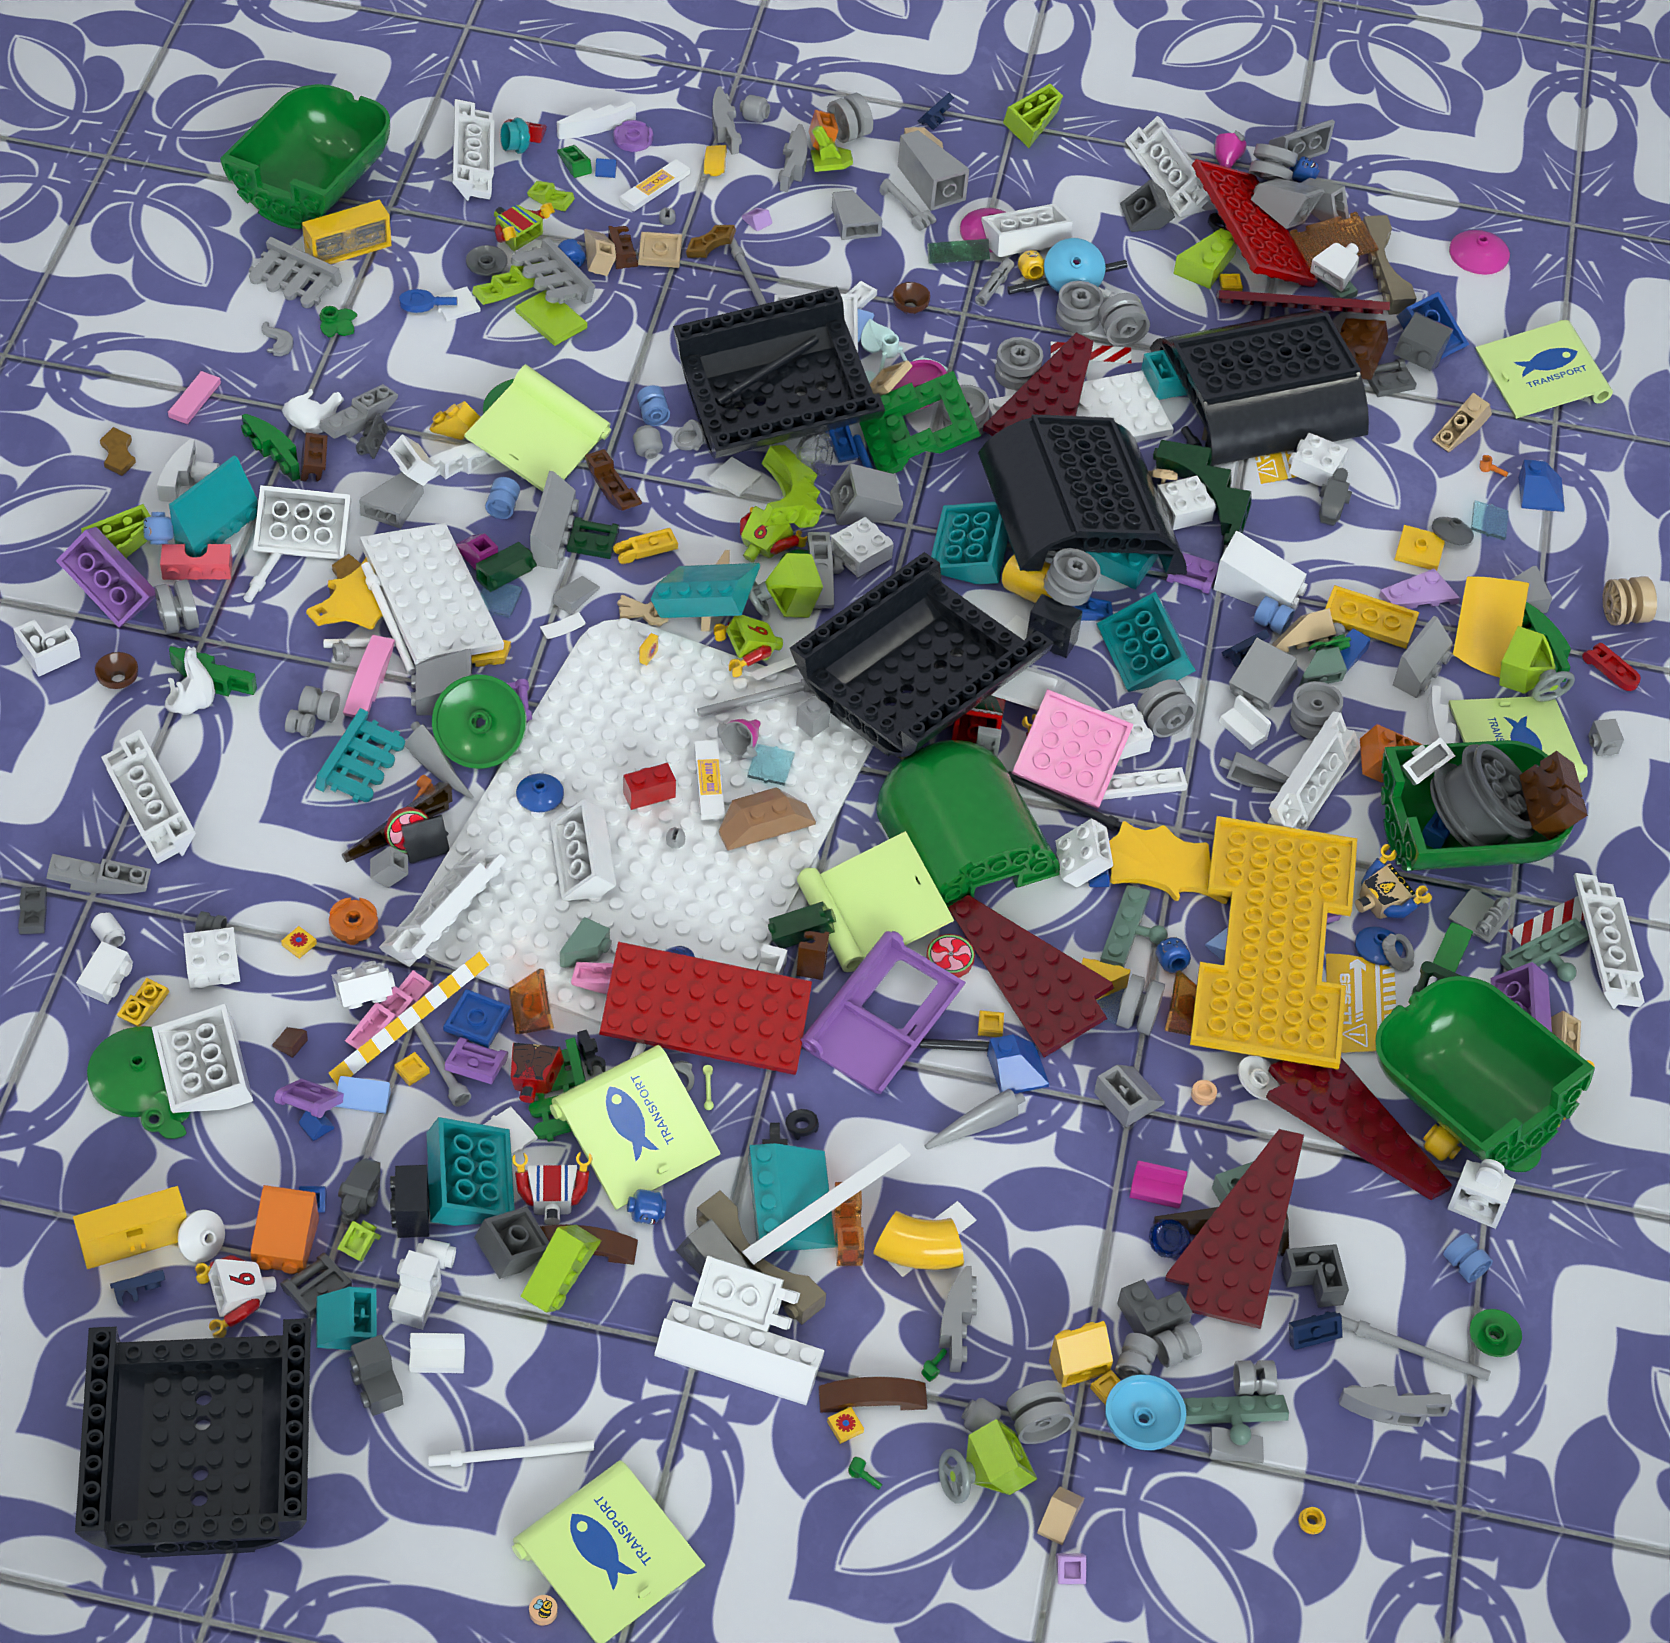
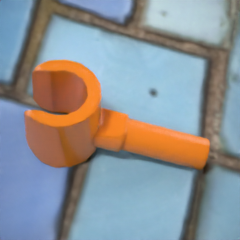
M1483 455L1479 465L1481 471L1489 472L1491 470L1507 477L1509 472L1493 465L1491 456Z
M426 775L420 776L417 780L416 785L421 789L414 800L433 787L432 780Z

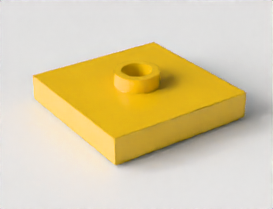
M1404 525L1394 560L1430 570L1435 568L1437 571L1445 541L1434 532Z

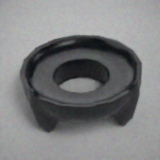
M1218 213L1209 215L1208 223L1214 230L1213 233L1221 228L1227 230L1226 224ZM1216 223H1220L1224 227L1218 226Z
M794 1110L786 1117L785 1124L787 1130L796 1140L818 1131L819 1122L817 1115L810 1110ZM801 1121L809 1124L806 1128H797L795 1126L796 1123Z

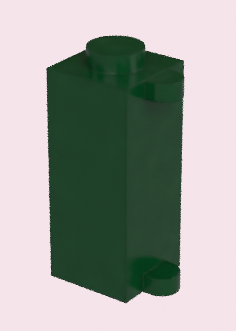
M517 542L476 563V581L489 592H492L532 571L533 568L537 567V563L533 559L531 550Z
M823 901L768 919V929L772 935V940L779 948L783 949L797 945L800 942L813 940L812 938L804 937V933L807 931L830 932L829 934L835 932L833 923L836 922L834 911L832 908L829 909Z

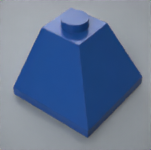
M1524 459L1518 477L1521 508L1564 512L1562 478L1546 461Z
M1015 1034L990 1039L987 1057L1000 1093L1007 1089H1011L1015 1094L1049 1087V1081L1035 1043Z

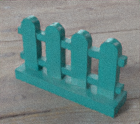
M360 708L317 774L315 789L324 792L329 785L331 786V791L336 793L337 790H340L352 796V801L356 803L359 800L370 802L373 799L374 791L368 785L370 783L374 785L383 783L384 773L379 768L380 766L391 768L394 765L395 757L389 752L391 749L402 751L405 747V739L400 736V732L397 730L391 732L378 726L379 722L373 720L372 723L367 721L369 712ZM371 739L385 747L381 749L368 743V741ZM358 756L374 762L373 766L358 760ZM348 773L363 779V782L360 783L346 775Z

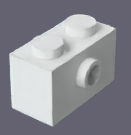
M403 434L388 449L400 466L399 469L407 477L422 486L438 471L422 447Z
M1440 737L1426 748L1423 744L1411 752L1414 757L1400 767L1411 783L1417 785L1436 771V769L1455 757V755Z
M102 941L76 984L83 994L108 1004L111 998L117 995L123 978L130 974L133 961L128 952Z

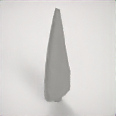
M418 721L412 723L411 728L414 732L406 740L405 747L409 749L410 753L428 771L442 782L449 783L454 790L471 799L474 798L455 773L447 756L443 753L431 732L423 724L420 725Z
M1239 752L1235 753L1232 761L1222 757L1219 766L1229 769L1226 778L1250 787L1280 792L1281 787L1289 778L1272 767Z
M1007 1089L958 1118L924 1146L926 1149L933 1148L999 1126L1018 1116V1105L1025 1102V1097L1021 1092L1014 1095L1011 1089Z

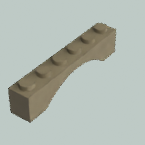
M1387 215L1364 216L1362 225L1359 226V235L1363 238L1364 250L1368 252L1369 264H1372L1373 276L1378 282V291L1382 293L1383 302H1390V310H1387L1388 314H1399L1406 307L1416 303L1417 298L1412 284L1398 275L1386 258L1385 247L1388 245L1392 231Z
M721 1190L697 1207L696 1223L698 1227L712 1219L752 1270L783 1279L782 1288L801 1293L798 1303L792 1304L784 1300L781 1302L786 1314L790 1318L796 1319L802 1325L825 1307L826 1293L809 1276L782 1270L770 1264L764 1258L753 1265L742 1253L751 1245L742 1232L738 1219V1207Z

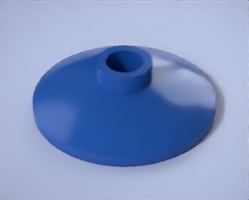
M543 773L525 777L520 781L516 789V797L520 805L532 812L553 810L562 802L564 796L561 782L557 778Z
M1382 927L1364 928L1356 936V950L1361 957L1371 963L1389 965L1390 963L1382 949V942L1389 934H1396ZM1396 941V952L1401 957L1403 945L1400 941Z

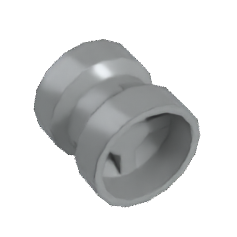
M291 709L286 718L285 731L289 733L299 732L302 736L310 737L315 727V715L309 713L304 715L298 710Z

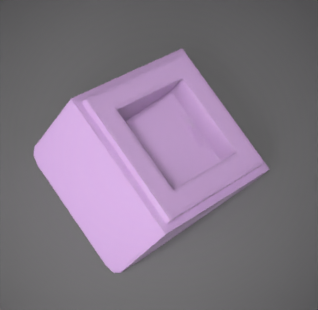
M755 208L742 216V219L756 231L772 224L771 216L767 209Z
M1057 1553L1058 1584H1086V1555L1083 1553Z

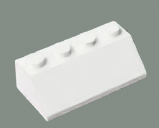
M1055 204L984 216L981 220L988 246L997 257H1007L1017 253L1023 254L1029 250H1044L1072 236L1073 221Z
M583 799L550 823L561 898L564 901L599 898L616 886L604 809Z

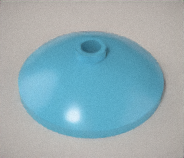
M1068 238L1059 241L1048 251L1044 261V274L1049 285L1058 293L1063 285L1073 281H1085L1099 287L1105 275V261L1099 249L1089 241L1080 238ZM1078 260L1080 264L1076 265L1073 261Z
M1134 1375L1121 1380L1112 1388L1107 1397L1105 1416L1113 1434L1126 1445L1140 1450H1157L1170 1445L1180 1436L1186 1422V1407L1180 1393L1167 1381L1151 1375ZM1139 1419H1146L1147 1423H1142Z

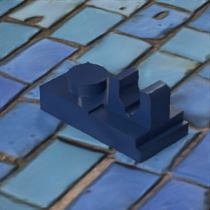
M949 92L918 122L923 125L927 123L932 130L938 127L945 120L942 114L951 107L949 103L954 99Z
M1265 629L1221 653L1226 658L1230 657L1234 666L1238 667L1242 662L1240 656L1243 658L1249 651L1248 648L1252 646L1256 638L1265 640L1270 635Z
M162 1269L110 1283L111 1289L114 1288L117 1303L119 1306H122L124 1291H128L133 1296V1301L137 1302L139 1299L137 1287L144 1286L145 1291L161 1287L160 1281L165 1280Z
M1336 1311L1325 1312L1323 1315H1312L1308 1318L1289 1322L1290 1346L1297 1350L1343 1338L1342 1315L1336 1313Z

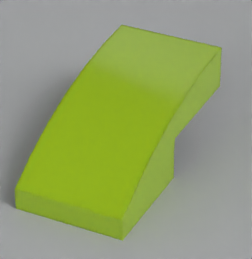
M536 181L527 192V195L541 204L551 203L554 209L566 211L575 200L572 192L556 190L554 183Z

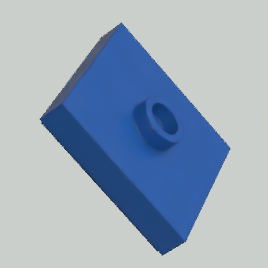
M465 989L443 1025V1031L489 1048L509 1015L511 1006Z

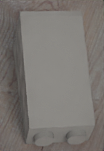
M919 130L900 135L898 168L929 210L932 211L966 201L969 177L968 167Z

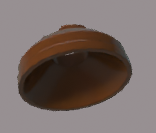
M905 282L899 284L893 291V303L906 314H916L925 310L929 305L930 292L922 284ZM913 303L916 307H908L905 304Z
M112 652L98 660L95 666V674L100 684L104 687L122 689L131 685L136 680L138 664L130 654ZM115 675L125 676L124 680L120 682L112 680Z

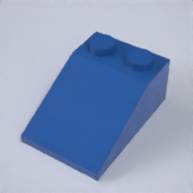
M1439 291L1406 307L1396 316L1403 329L1406 328L1416 312L1452 328L1453 332L1441 359L1469 345Z

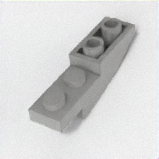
M719 86L715 91L712 106L714 137L717 144L726 143L731 155L738 154L742 139L740 133H737L735 130L734 118H736V110L734 106H731L728 94H725L722 87Z
M798 124L795 131L791 132L789 143H785L783 149L785 164L784 170L779 172L778 182H780V191L787 193L794 180L802 182L806 170L808 144L806 132L802 124Z
M382 384L353 398L350 407L321 420L319 428L334 439L342 435L351 438L364 430L367 422L375 419L378 413L382 416L397 400L398 394Z
M808 532V554H812L823 584V589L814 608H834L833 558L830 532Z
M52 854L46 879L71 884L70 889L101 894H131L146 891L151 869L102 859L101 864Z
M966 1266L957 1277L949 1292L943 1311L939 1334V1348H949L950 1372H960L962 1362H967V1346H962V1338L966 1339L967 1325H970L972 1315L977 1314V1299H972V1292H976L977 1278L972 1276V1266Z
M1379 1384L1373 1387H1361L1359 1385H1351L1343 1388L1339 1398V1405L1353 1413L1378 1422L1399 1426L1422 1427L1427 1417L1447 1416L1452 1406L1450 1394L1438 1392L1427 1395L1406 1393L1398 1396L1396 1386Z

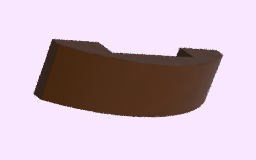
M605 449L585 455V460L597 485L615 508L623 511L642 504V500L634 489H629L616 472L614 461Z
M569 1224L540 1226L550 1242L558 1227L569 1226ZM578 1225L602 1240L593 1255L608 1257V1262L635 1264L637 1239L608 1229Z
M862 1377L834 1381L820 1385L818 1388L820 1413L841 1412L847 1409V1407L900 1405V1410H927L928 1408L926 1383L912 1379Z

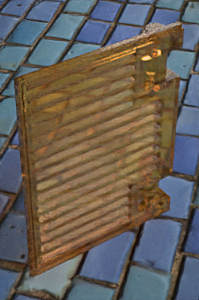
M1357 212L1350 213V218L1343 220L1342 216L1308 225L1305 231L1298 232L1297 229L1290 231L1293 240L1310 269L1312 259L1334 243H1339L1345 248L1349 243L1355 244L1359 249L1356 254L1358 256L1379 250Z

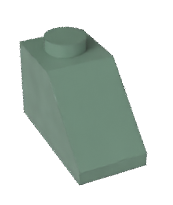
M1324 647L1317 651L1304 672L1299 686L1314 681L1327 684L1343 681L1347 668L1339 647Z
M584 917L560 951V966L566 968L575 966L576 962L597 961L603 952H608L612 944L610 928Z

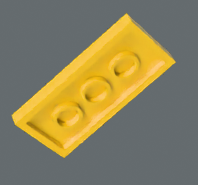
M1334 585L1325 609L1330 608L1333 623H1341L1346 630L1356 629L1368 637L1405 649L1408 646L1419 615L1417 611Z

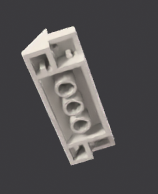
M455 99L452 183L467 201L470 196L490 200L492 177L494 174L493 113L475 110V103Z
M1157 116L1144 129L1138 127L1125 141L1153 181L1165 190L1169 203L1178 216L1183 217L1205 211L1203 206L1211 198L1195 174L1196 172L1192 167L1193 161L1163 120Z
M954 654L953 657H954V656H959V657H961L962 655H961V654ZM938 666V667H936V669H938V668L944 669V668H946V667H944V666ZM1028 667L994 692L992 696L1039 710L1047 689L1060 693L1064 689L1065 680L1059 679L1054 674H1043L1037 672L1034 668Z
M1332 712L1318 735L1313 739L1308 750L1303 754L1296 768L1293 769L1286 783L1281 787L1276 798L1271 802L1269 810L1272 816L1267 822L1268 824L1307 830L1361 748L1356 732L1346 728L1341 713Z
M141 729L119 740L122 746L101 758L154 860L159 864L177 853H180L183 857L196 832Z
M482 848L469 850L379 948L408 967H411L417 959L425 955L427 948L442 936L444 929L456 921L457 915L472 903V899L486 888L488 881L500 873V867L506 862V859L501 853L487 856Z
M1575 873L1573 877L1604 995L1613 1009L1618 1004L1640 1007L1644 1003V998L1639 981L1644 975L1623 898L1616 897L1613 884L1600 883L1597 876Z
M673 1301L667 1318H664L655 1356L807 1405L824 1356V1350Z

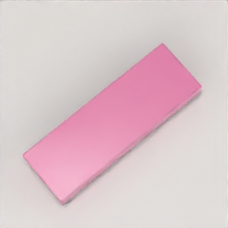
M201 371L168 411L169 418L188 425L221 384L220 378Z

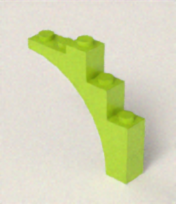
M785 445L770 446L762 461V465L778 482L783 498L779 501L768 503L759 522L764 526L794 523L799 528L814 527L819 521V516L823 510L816 503L820 491L814 486L817 474Z

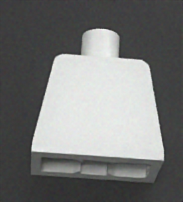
M1334 243L1312 259L1310 272L1342 292L1357 269L1359 257L1356 254L1359 249L1353 243H1349L1346 248L1339 243Z

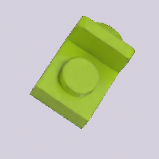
M365 1220L361 1224L352 1221L337 1249L362 1262L374 1240H379L381 1235L375 1232L376 1226Z

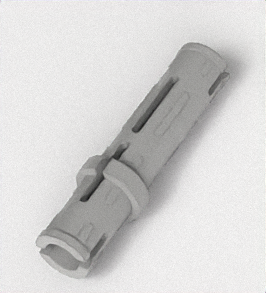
M1004 258L999 267L992 271L990 279L975 297V302L978 305L985 306L1000 284L1007 280L1008 273L1014 268V262L1011 259Z

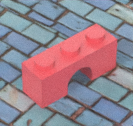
M162 544L160 567L163 580L231 579L233 562L231 544H208L207 552L197 558L186 554L185 544Z

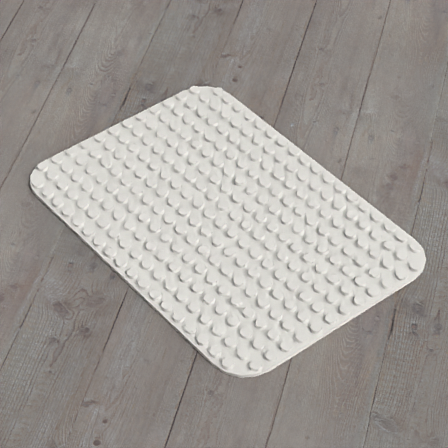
M627 618L603 621L594 625L575 644L534 711L532 720L528 721L526 733L519 749L512 757L502 763L415 905L414 909L469 850L482 848L487 856L501 853L506 859V862L500 867V873L491 878L486 884V888L472 899V903L457 915L456 921L444 929L442 936L427 948L425 956L436 963L457 970L480 951L489 966L476 975V978L600 1025L607 994L572 985L571 980L575 966L566 968L560 966V951L584 917L610 928V939L612 940L608 952H603L597 961L590 963H614L619 941L757 970L760 965L763 945H770L772 942V935L768 929V919L788 912L800 889L797 882L799 873L803 869L812 866L874 745L831 713L829 727L813 738L796 725L797 709L815 695L813 691L805 693L800 691L699 717L697 708L801 682V678L780 671L756 680L749 673L766 667L758 663H754L749 667L747 665L742 667V675L733 677L732 671H729V662L732 659H739L741 661L743 658H738V656L641 622L631 621ZM653 633L658 636V651L646 666L639 661V647L649 634ZM737 719L759 720L761 723L759 737L754 748L757 756L743 758L729 753L724 747L721 738L718 737L717 727L719 723L727 724ZM718 740L725 815L732 800L777 787L806 803L816 821V825L727 851L719 835V829L724 819L701 820L695 741ZM668 763L676 779V798L631 810L623 793V775L639 771L643 768ZM537 773L551 775L557 778L563 786V800L556 808L547 812L529 811L520 805L516 797V789L520 781L529 775ZM585 799L604 809L616 886L599 898L564 901L561 898L550 823ZM673 827L681 828L685 833V844L680 848H671L666 843L667 832Z

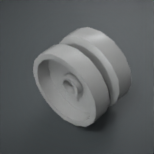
M856 92L845 96L844 99L839 98L829 102L827 112L835 116L839 129L836 138L840 142L846 143L855 140L856 137L860 138L871 134L873 130V117L866 99L861 94Z
M1256 144L1253 155L1259 160L1251 161L1248 172L1265 180L1281 178L1291 181L1293 172L1287 167L1295 166L1298 154L1273 145Z
M1073 281L1063 285L1059 290L1055 316L1057 323L1063 329L1072 333L1077 332L1081 334L1095 330L1100 323L1098 312L1104 299L1102 291L1096 285L1085 281Z
M1116 294L1103 302L1099 308L1098 317L1108 341L1113 345L1129 346L1141 340L1149 331L1150 322L1140 298L1135 294Z
M1013 337L1003 341L997 350V362L994 371L996 380L1007 389L1018 391L1041 368L1043 362L1041 347L1031 339L1023 337Z
M960 385L980 435L985 433L983 425L990 419L989 398L980 387ZM942 403L943 426L945 428L952 425L944 403Z
M1074 548L1062 549L1053 558L1044 578V588L1054 600L1064 605H1082L1088 601L1100 577V566L1090 554Z
M187 579L175 581V596H173L171 588L167 584L154 586L158 614L167 635L179 632V617L187 630L199 628L197 610Z
M1165 680L1150 687L1139 699L1137 709L1142 713L1148 727L1159 738L1169 737L1182 731L1192 722L1197 712L1196 705L1186 695V691L1180 682L1176 680Z
M1314 681L1299 686L1293 695L1290 724L1293 730L1303 737L1314 739L1332 712L1342 714L1343 697L1341 692L1325 682Z
M1132 974L1121 998L1116 1026L1129 1029L1132 1027L1135 1017L1139 1016L1136 1027L1137 1032L1150 1036L1161 1004L1165 984L1153 980L1149 984L1146 994H1144L1145 978Z
M1050 1380L1035 1382L1019 1389L1008 1398L1006 1405L1011 1419L1015 1421L1014 1427L1020 1442L1024 1444L1047 1442L1059 1437L1072 1427L1075 1420L1070 1406L1065 1403L1066 1396L1061 1383Z

